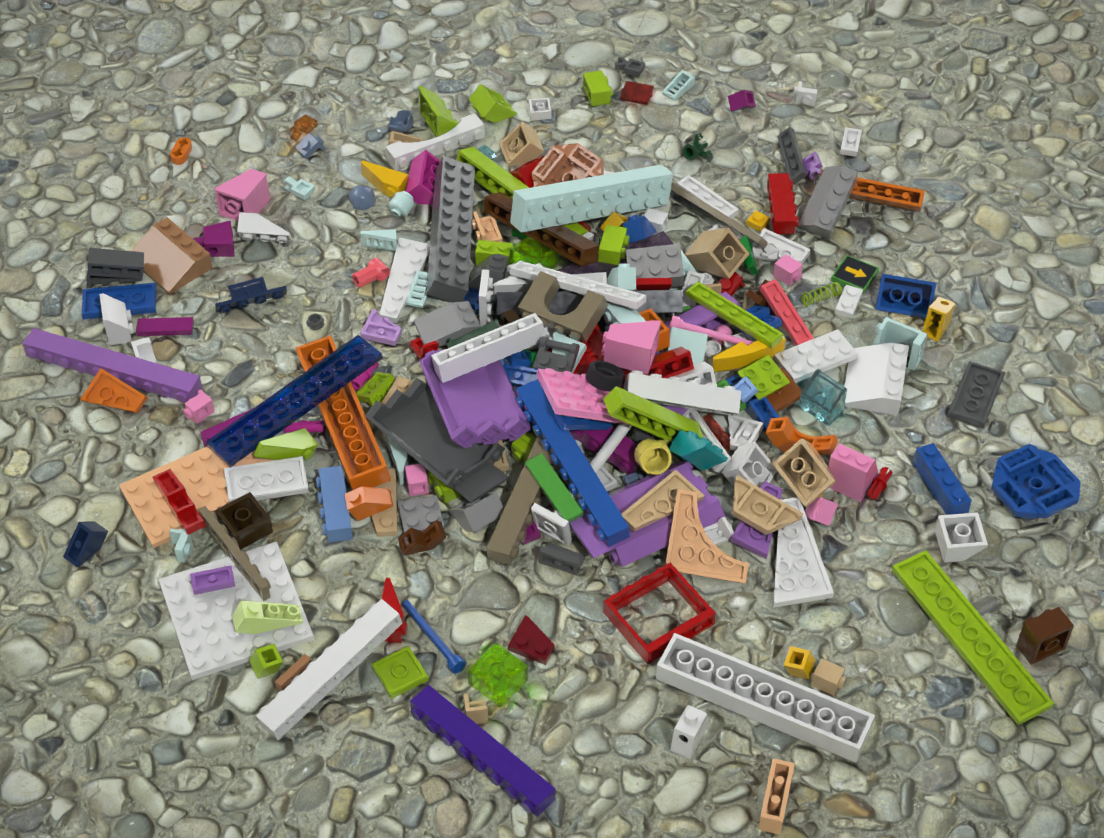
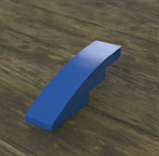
M738 374L726 379L731 386H735L742 380ZM754 395L746 402L745 412L754 421L762 422L765 432L771 418H780L766 397L758 400Z

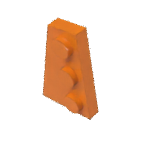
M100 368L80 400L138 414L148 397Z

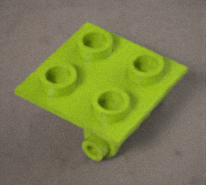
M769 355L737 372L742 379L746 376L759 392L755 396L758 400L790 383Z

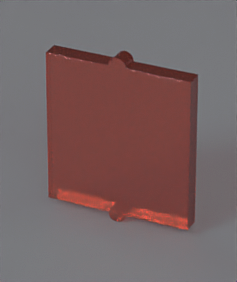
M626 81L624 88H622L620 100L648 105L650 98L653 97L654 86Z

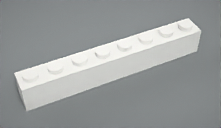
M382 599L378 603L373 604L362 618H358L347 632H343L332 646L327 647L317 660L312 661L303 673L296 676L289 686L278 692L274 700L260 709L256 717L261 726L277 741L281 739L403 624L399 613Z

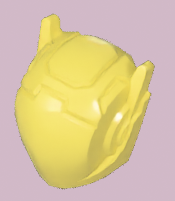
M647 438L637 445L634 458L644 472L658 475L664 473L669 468L672 455L667 446L668 440L657 441Z

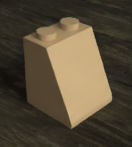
M727 227L703 231L684 255L694 269L729 279L747 258L749 252L730 228Z

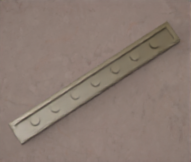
M672 182L670 191L740 234L747 235L750 240L763 248L767 246L768 243L764 238Z

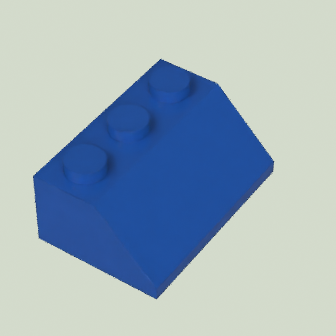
M882 274L876 310L926 318L928 309L934 300L937 283Z

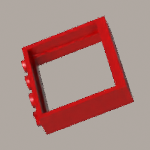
M671 562L661 568L658 567L656 571L649 575H644L634 584L625 586L620 592L610 595L609 598L604 600L603 613L647 665L663 655L674 633L691 639L715 624L716 612ZM669 581L698 615L646 645L618 610Z

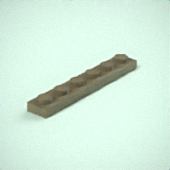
M206 506L198 509L200 516L205 522V528L261 599L265 601L271 598L269 591L271 585L266 577L262 578L256 564L250 563L247 553L244 550L241 551L236 539L228 535L229 533L225 525L219 524L216 514L213 511L210 512Z

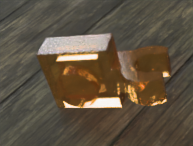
M306 114L303 115L290 128V131L294 133L290 138L298 140L302 132L307 134L318 126V121Z

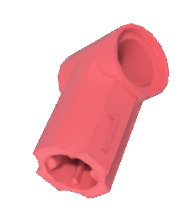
M374 258L368 263L367 267L352 274V279L355 285L361 288L376 279L379 281L387 279L390 275V269L379 258Z

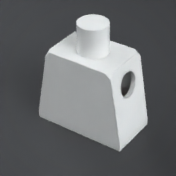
M686 706L675 726L670 751L691 759L708 727L707 713L692 706ZM684 736L687 737L688 742H684Z

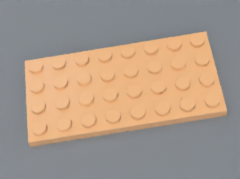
M263 422L119 485L122 494L152 548L171 541L169 533L171 529H183L152 477L171 469L185 487L186 493L195 504L197 512L199 513L198 509L206 506L210 512L213 511L216 514L215 510L229 503L224 468L274 461V459L256 458L253 455L260 441L272 438Z

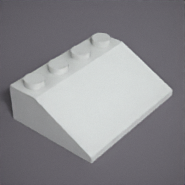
M889 342L854 348L858 353V357L848 362L841 406L898 416L909 345Z

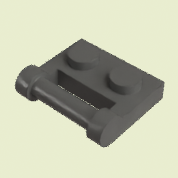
M542 336L533 368H550L558 372L569 371L572 373L580 346L576 343L567 344L549 340L548 337ZM550 347L568 351L570 354L565 356L546 351Z

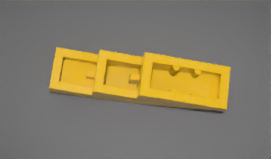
M783 338L772 349L758 340L748 346L742 341L712 358L713 370L717 372L749 366L767 355L772 358L774 354L784 351L786 339Z

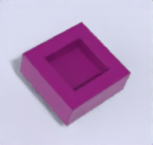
M534 520L532 525L528 526L526 530L525 541L521 543L525 545L541 538Z

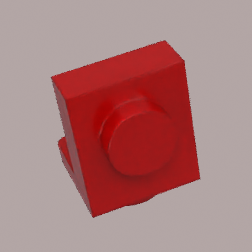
M736 272L729 279L722 277L718 282L722 286L721 294L727 292L732 297L740 286L744 288L743 277Z
M417 338L411 340L409 346L421 360L427 352L432 350L438 351L439 343L435 340L423 345L421 339Z

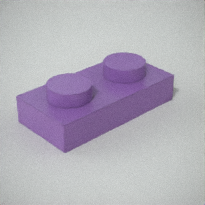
M232 566L190 574L194 595L235 587Z

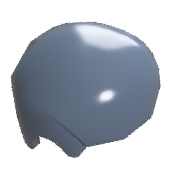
M408 110L398 111L395 118L391 116L388 123L391 131L403 134L410 131L414 125L412 113Z
M358 185L349 192V201L354 209H369L376 202L373 189L367 185Z

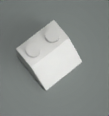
M99 294L109 345L132 342L131 334H134L133 324L129 323V321H132L131 311L126 310L124 302L105 294Z
M751 442L738 446L722 473L733 486L738 475L761 488L764 481L770 483L777 469L757 443Z

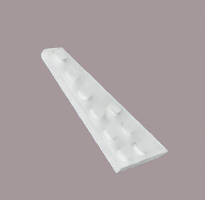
M795 497L781 500L804 514L801 520L778 530L773 608L833 598L834 592L800 499Z

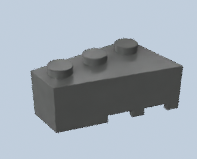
M89 248L86 288H92V285L96 284L106 286L109 285V282L116 281L126 283L143 280L144 252Z

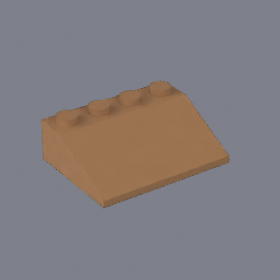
M168 217L154 224L131 250L144 252L143 272L169 295L212 269L210 253Z

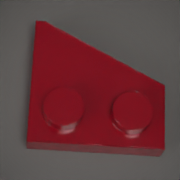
M526 615L508 644V651L544 665L547 664L555 650V644Z

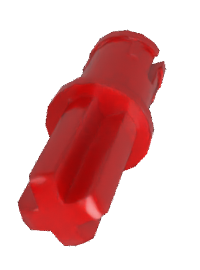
M882 467L878 476L873 478L872 485L867 492L870 500H876L882 490L886 489L887 482L893 474L891 469L886 474L889 469L888 467Z

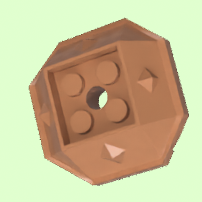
M579 143L563 146L554 145L532 171L534 187L604 175L605 162Z

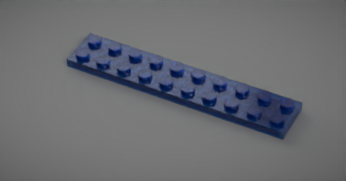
M360 335L355 336L206 441L208 448L229 467H232L256 450L260 441L274 437L383 359L382 353Z

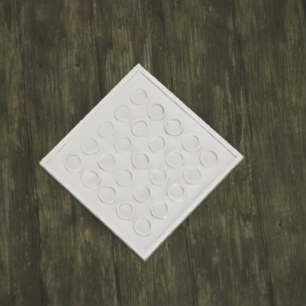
M277 541L245 551L250 559V563L256 564L262 578L266 577L271 585L269 589L271 598L265 601L261 599L229 557L158 579L192 680L249 662L255 649L275 644L278 652L314 640L313 633ZM232 566L235 587L194 595L190 574ZM240 601L300 605L303 623L258 634L236 633L232 615Z

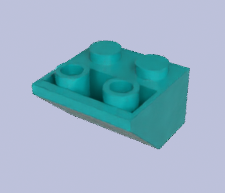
M680 430L669 448L672 453L684 461L690 462L692 466L702 471L726 462L728 457L722 454L723 450L704 437L699 438V435L690 430L688 433Z

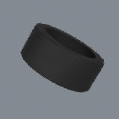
M593 361L589 365L585 378L592 386L611 392L616 386L621 387L625 374L623 370L612 363Z

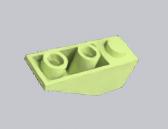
M240 601L232 615L236 633L258 634L303 623L300 605Z

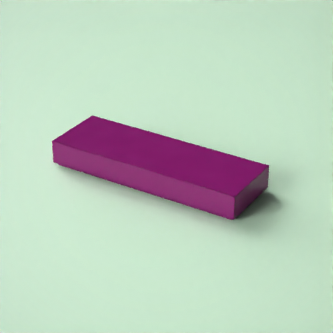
M193 317L138 319L136 333L137 336L193 335L194 319Z

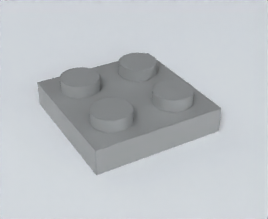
M437 495L398 501L404 533L411 527L423 532L435 520L442 522L444 528Z

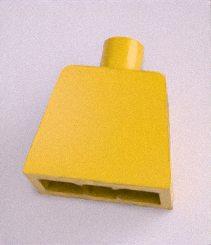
M938 297L931 304L922 332L927 333L928 338L937 342L940 340L951 322L955 303Z

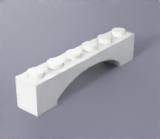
M475 113L460 118V123L455 128L439 137L414 143L398 141L385 146L386 159L394 170L410 166L412 159L424 150L436 156L484 138V124Z

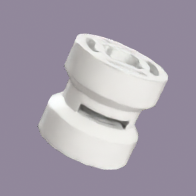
M709 340L706 343L703 362L711 366L712 358L721 353V345L717 341Z

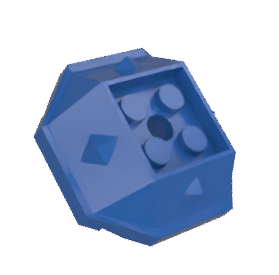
M1027 444L997 459L991 490L1015 517H1022L1030 521L1037 518H1048L1077 504L1080 497L1081 481L1055 454Z

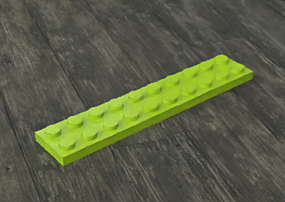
M927 550L892 566V572L1017 725L1053 708L1054 702Z

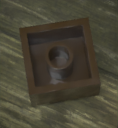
M251 492L215 510L219 524L225 525L229 533L228 535L236 539L240 550L273 533L271 518Z

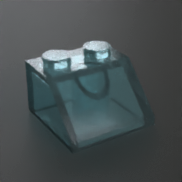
M817 369L801 393L799 406L816 417L820 422L829 426L843 414L847 388Z

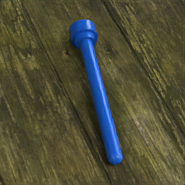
M404 600L402 606L445 656L448 668L454 674L461 672L466 666V661L460 655L453 654L410 601Z

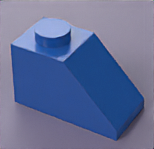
M638 214L627 217L628 221L623 223V226L627 228V235L630 236L629 243L645 239L657 233L645 215L638 217Z

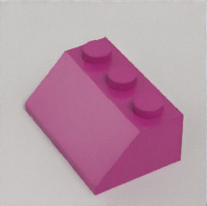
M424 150L412 159L406 192L413 196V201L417 204L433 205L435 169L440 160L427 150Z

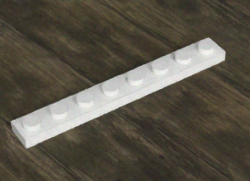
M519 261L510 267V274L518 278H526L534 282L539 272L542 271L556 277L560 288L565 291H573L585 296L587 291L590 290L604 296L606 301L612 302V304L627 306L629 309H638L646 303L647 295L531 263Z

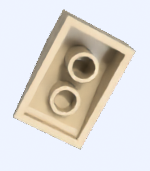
M803 438L773 463L805 507H808L836 482L823 458L813 445Z

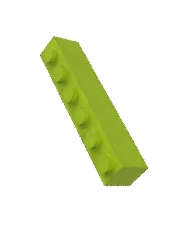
M617 386L603 399L611 417L672 443L680 430L686 433L690 430L699 435V438L704 437L698 422Z

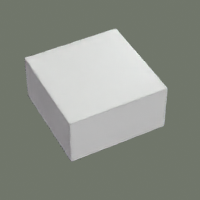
M549 98L528 99L531 121L551 119Z

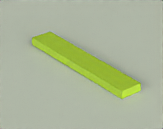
M699 281L686 290V296L771 349L784 338L783 333Z

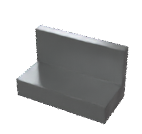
M548 543L547 546L542 545L539 550L540 564L577 576L586 558L584 554Z

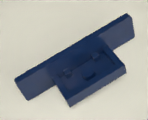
M263 277L229 285L228 290L231 300L216 303L215 309L216 312L226 313L231 311L232 308H245L251 303L261 304L266 302L267 299H280L287 294V287L282 286L267 290Z

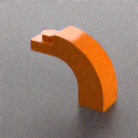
M789 417L771 418L766 430V434L771 442L784 453L803 438L813 445L820 456L831 455L838 442L836 435L814 437L799 432L793 426Z

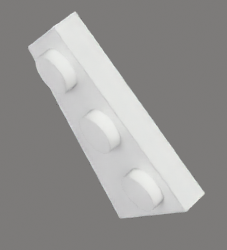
M765 228L759 236L767 241V246L763 248L755 242L752 244L754 256L757 259L777 262L787 254L803 264L810 254L809 248Z

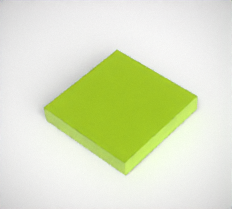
M409 646L371 664V668L391 699L429 681V676Z

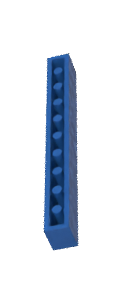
M533 380L516 388L517 397H515V401L518 407L524 409V416L528 422H532L535 435L541 437L543 448L545 451L549 450L553 464L559 466L562 479L568 481L570 492L573 496L576 495L578 497V504L582 511L586 510L588 521L591 526L595 525L597 528L596 532L600 541H605L606 545L610 547L629 538L630 532L627 522L570 431L561 430L554 417L555 412L538 380Z

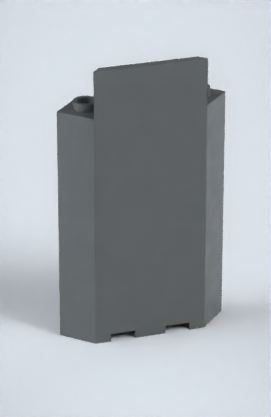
M418 378L414 380L405 393L396 389L386 404L376 400L365 415L366 418L446 486L455 489L470 503L510 479L494 465L495 462L501 459L505 448L499 443L487 445L475 443L472 444V447L463 448L454 442L450 437L430 386Z

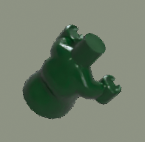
M702 133L695 135L693 143L684 146L683 154L686 159L694 160L698 156L705 158L712 156L710 150L704 152V149L708 147V143L706 141L699 142L704 137L701 135Z

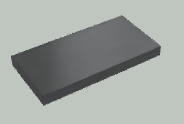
M969 361L947 417L984 429L1005 372Z

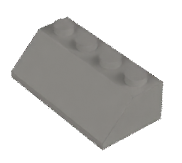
M842 165L825 167L802 214L798 227L830 239L857 182L858 171Z

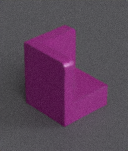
M741 90L728 96L730 110L733 112L742 108L751 109L756 107L753 91Z

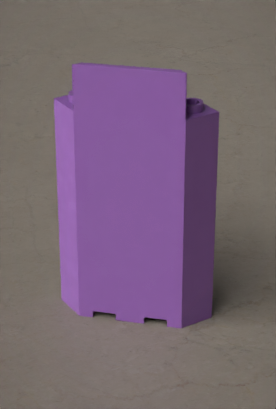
M443 350L427 352L425 357L419 361L451 439L463 448L472 447V444L483 443V445L494 444L502 439H509V441L518 440L531 429L529 422L524 416L523 408H519L515 401L517 395L500 360L444 383L435 373L431 355Z
M679 461L669 466L664 473L648 475L609 493L622 514L674 470H677L705 495L702 501L697 502L699 518L703 528L713 525L720 518L725 517L719 499L716 495L711 496L707 491L708 485L700 475L697 477L691 470L693 466L688 461ZM586 510L583 511V516L569 523V526L592 558L610 551L609 558L611 562L616 566L624 567L669 545L673 514L635 532L629 528L630 537L610 547L606 545L605 541H600L596 532L597 528L595 525L591 526L588 521Z

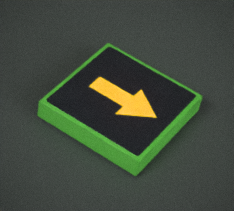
M846 255L832 275L831 281L838 282L844 287L849 285L863 289L864 294L878 274L879 267Z

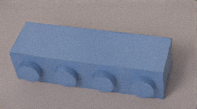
M341 465L319 468L320 477H316L317 489L321 488L322 492H318L319 504L324 505V507L320 508L321 520H326V523H322L323 535H328L329 543L352 540L350 516L345 500L346 488L343 467Z

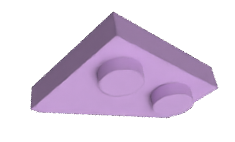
M372 309L360 335L361 339L396 346L402 334V329L398 325L391 323L388 318H382L378 315L377 310Z

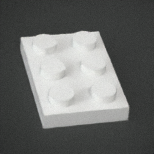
M482 270L479 290L480 327L488 324L490 318H492L490 315L494 313V303H491L493 302L494 292L490 290L493 288V278H490L489 270Z

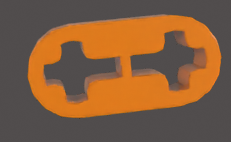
M183 137L176 141L170 152L173 164L180 165L186 162L192 151V144L189 138Z

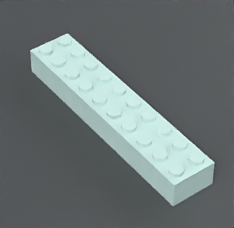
M656 165L515 190L510 223L520 232H527L610 216L613 211L621 214L668 205L673 173L663 165Z

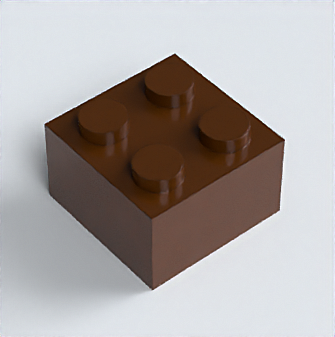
M1060 607L1052 610L1047 609L1041 615L1029 617L1023 622L1016 646L1030 665L1065 650L1074 625Z

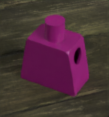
M231 221L203 227V237L193 238L198 244L205 247V250L210 253V257H235Z

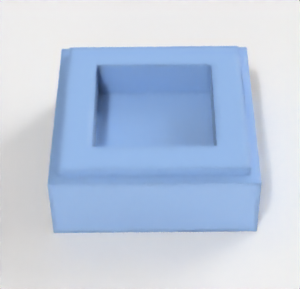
M746 376L733 386L736 388L735 390L741 391V400L744 404L759 392Z

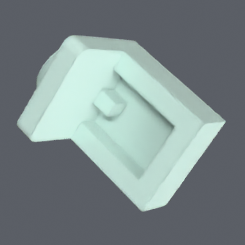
M171 529L169 533L172 543L176 544L174 550L177 562L185 563L188 555H191L193 550L191 534L187 535L183 529Z

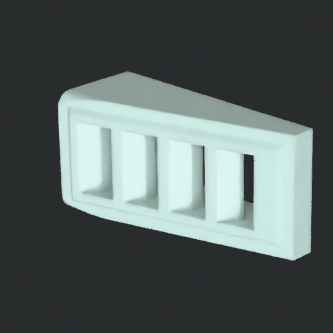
M681 70L662 91V94L674 101L695 85V77Z
M396 229L361 231L362 246L396 251Z
M416 272L406 305L419 308L424 307L429 296L426 294L427 272Z

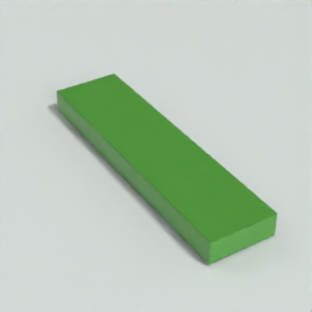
M542 453L525 462L526 468L560 517L570 523L583 516L582 509Z

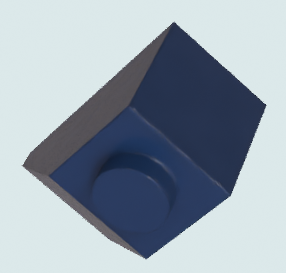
M95 521L78 522L63 557L76 567H80L101 549L108 530Z

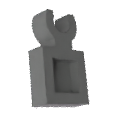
M619 57L618 62H615V69L624 70L626 74L639 77L645 69V62L631 58L629 61H626L625 58Z

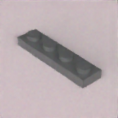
M789 127L778 135L777 138L790 180H793L795 185L808 174L795 131Z

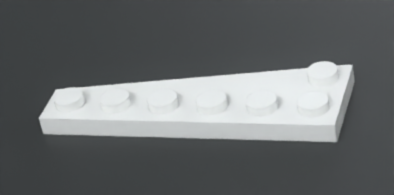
M399 238L379 314L382 318L386 317L392 323L398 322L406 306V300L416 272L423 271L428 261L430 244Z

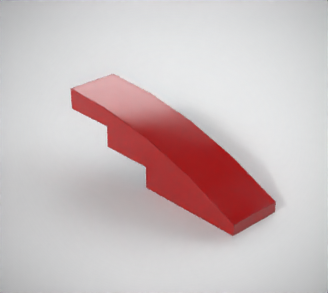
M171 469L152 477L170 510L187 535L206 527L203 518L196 510L195 504L187 495L185 487Z

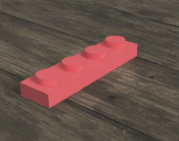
M776 279L759 288L775 315L781 318L782 326L795 346L814 339Z

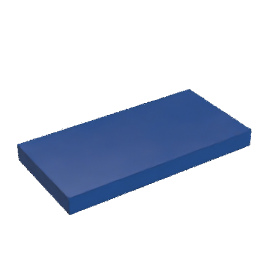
M156 283L83 289V320L103 318L99 294H105L124 302L126 310H130L131 315L156 313Z

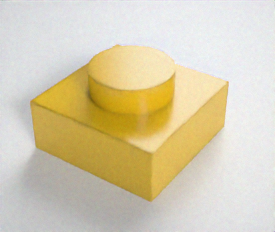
M756 210L746 219V225L759 232L770 223L769 216Z

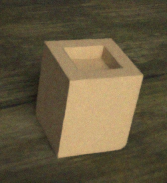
M463 694L465 715L476 724L488 723L486 701L469 702L468 694Z

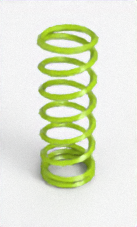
M834 282L832 285L822 286L821 289L811 290L810 293H802V303L808 307L810 300V303L814 305L811 292H814L815 300L819 303L820 298L816 293L817 290H820L821 299L825 301L822 288H825L826 296L830 299L831 294L827 289L828 286H831V293L834 297L836 295L839 296L842 294L841 285L838 282Z

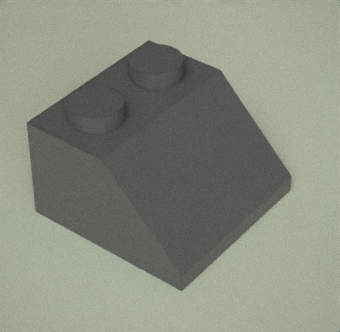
M495 254L482 261L473 268L468 288L480 289L482 270L490 271V278H493V284L505 279L509 257Z

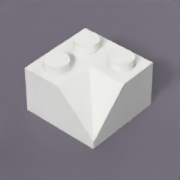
M978 512L938 516L935 533L943 562L964 561L987 548L988 543Z

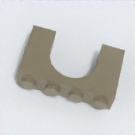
M540 271L518 306L521 316L524 318L536 313L543 322L544 328L550 327L559 334L564 333L576 341L586 342L608 307L605 297L588 290L574 311L566 315H555L549 312V305L559 290L560 285L556 277Z

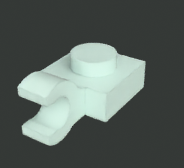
M287 177L284 180L287 183L284 188L303 200H306L315 191V185L303 179L297 182L293 178Z

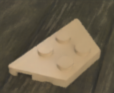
M736 476L732 515L765 535L802 519L804 513L744 478Z

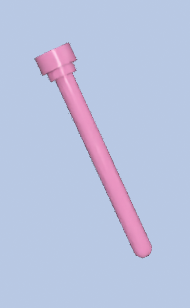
M674 315L669 325V330L671 327L694 331L732 344H738L743 341L748 346L753 343V341L685 323L680 317Z

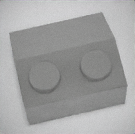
M488 492L472 503L465 500L449 509L451 515L465 531L474 533L481 532L485 529L484 526L489 523H497L504 511L497 492Z

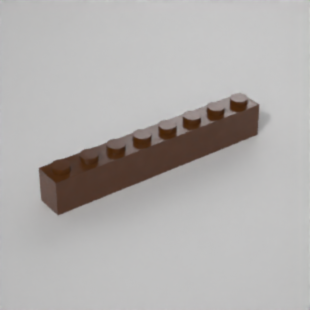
M502 192L487 195L484 212L519 231L510 223L513 198ZM563 225L521 232L580 266L597 262L599 245Z

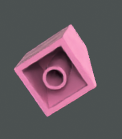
M250 169L214 189L219 215L235 221H239L240 212L259 214L270 200L267 174L254 169Z
M661 321L611 324L609 331L604 332L602 340L605 343L601 355H604V361L620 368L642 371L644 374H648L658 347Z
M840 443L830 456L828 468L836 480L830 489L861 502L870 489L873 478L878 476L876 460Z

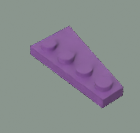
M764 481L761 489L781 499L783 489ZM741 521L730 541L767 559L772 533L765 535Z

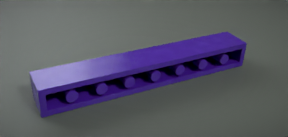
M427 685L410 700V712L416 720H421L425 723L430 732L437 733L447 746L454 747L463 759H468L472 762L477 771L480 773L484 772L494 785L502 787L511 799L519 801L525 811L528 813L532 812L538 817L556 800L555 787L430 685Z

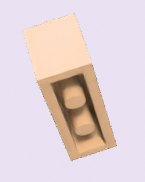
M772 759L758 830L781 835L795 763Z

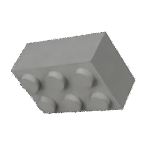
M680 244L626 250L627 264H630V267H636V278H671V287L685 286Z

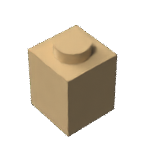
M821 658L813 673L811 686L835 696L837 690H842L846 682V678L843 677L845 668Z

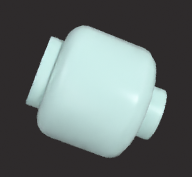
M406 191L397 192L389 202L391 214L398 218L400 216L406 217L414 207L413 196Z

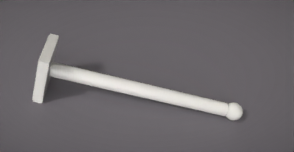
M619 424L590 462L596 474L631 429L632 425ZM574 495L573 498L577 501L578 497ZM534 503L531 511L538 530L569 546L572 541L569 521L560 517L556 510L551 512Z

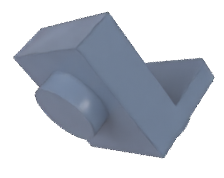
M311 133L296 146L307 159L318 148H321L323 151L326 150L323 146L324 141L318 135L315 137Z

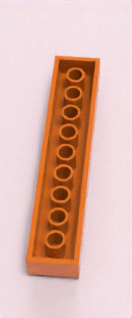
M331 335L296 347L300 364L352 491L362 486L376 487L390 482L391 478L385 460Z

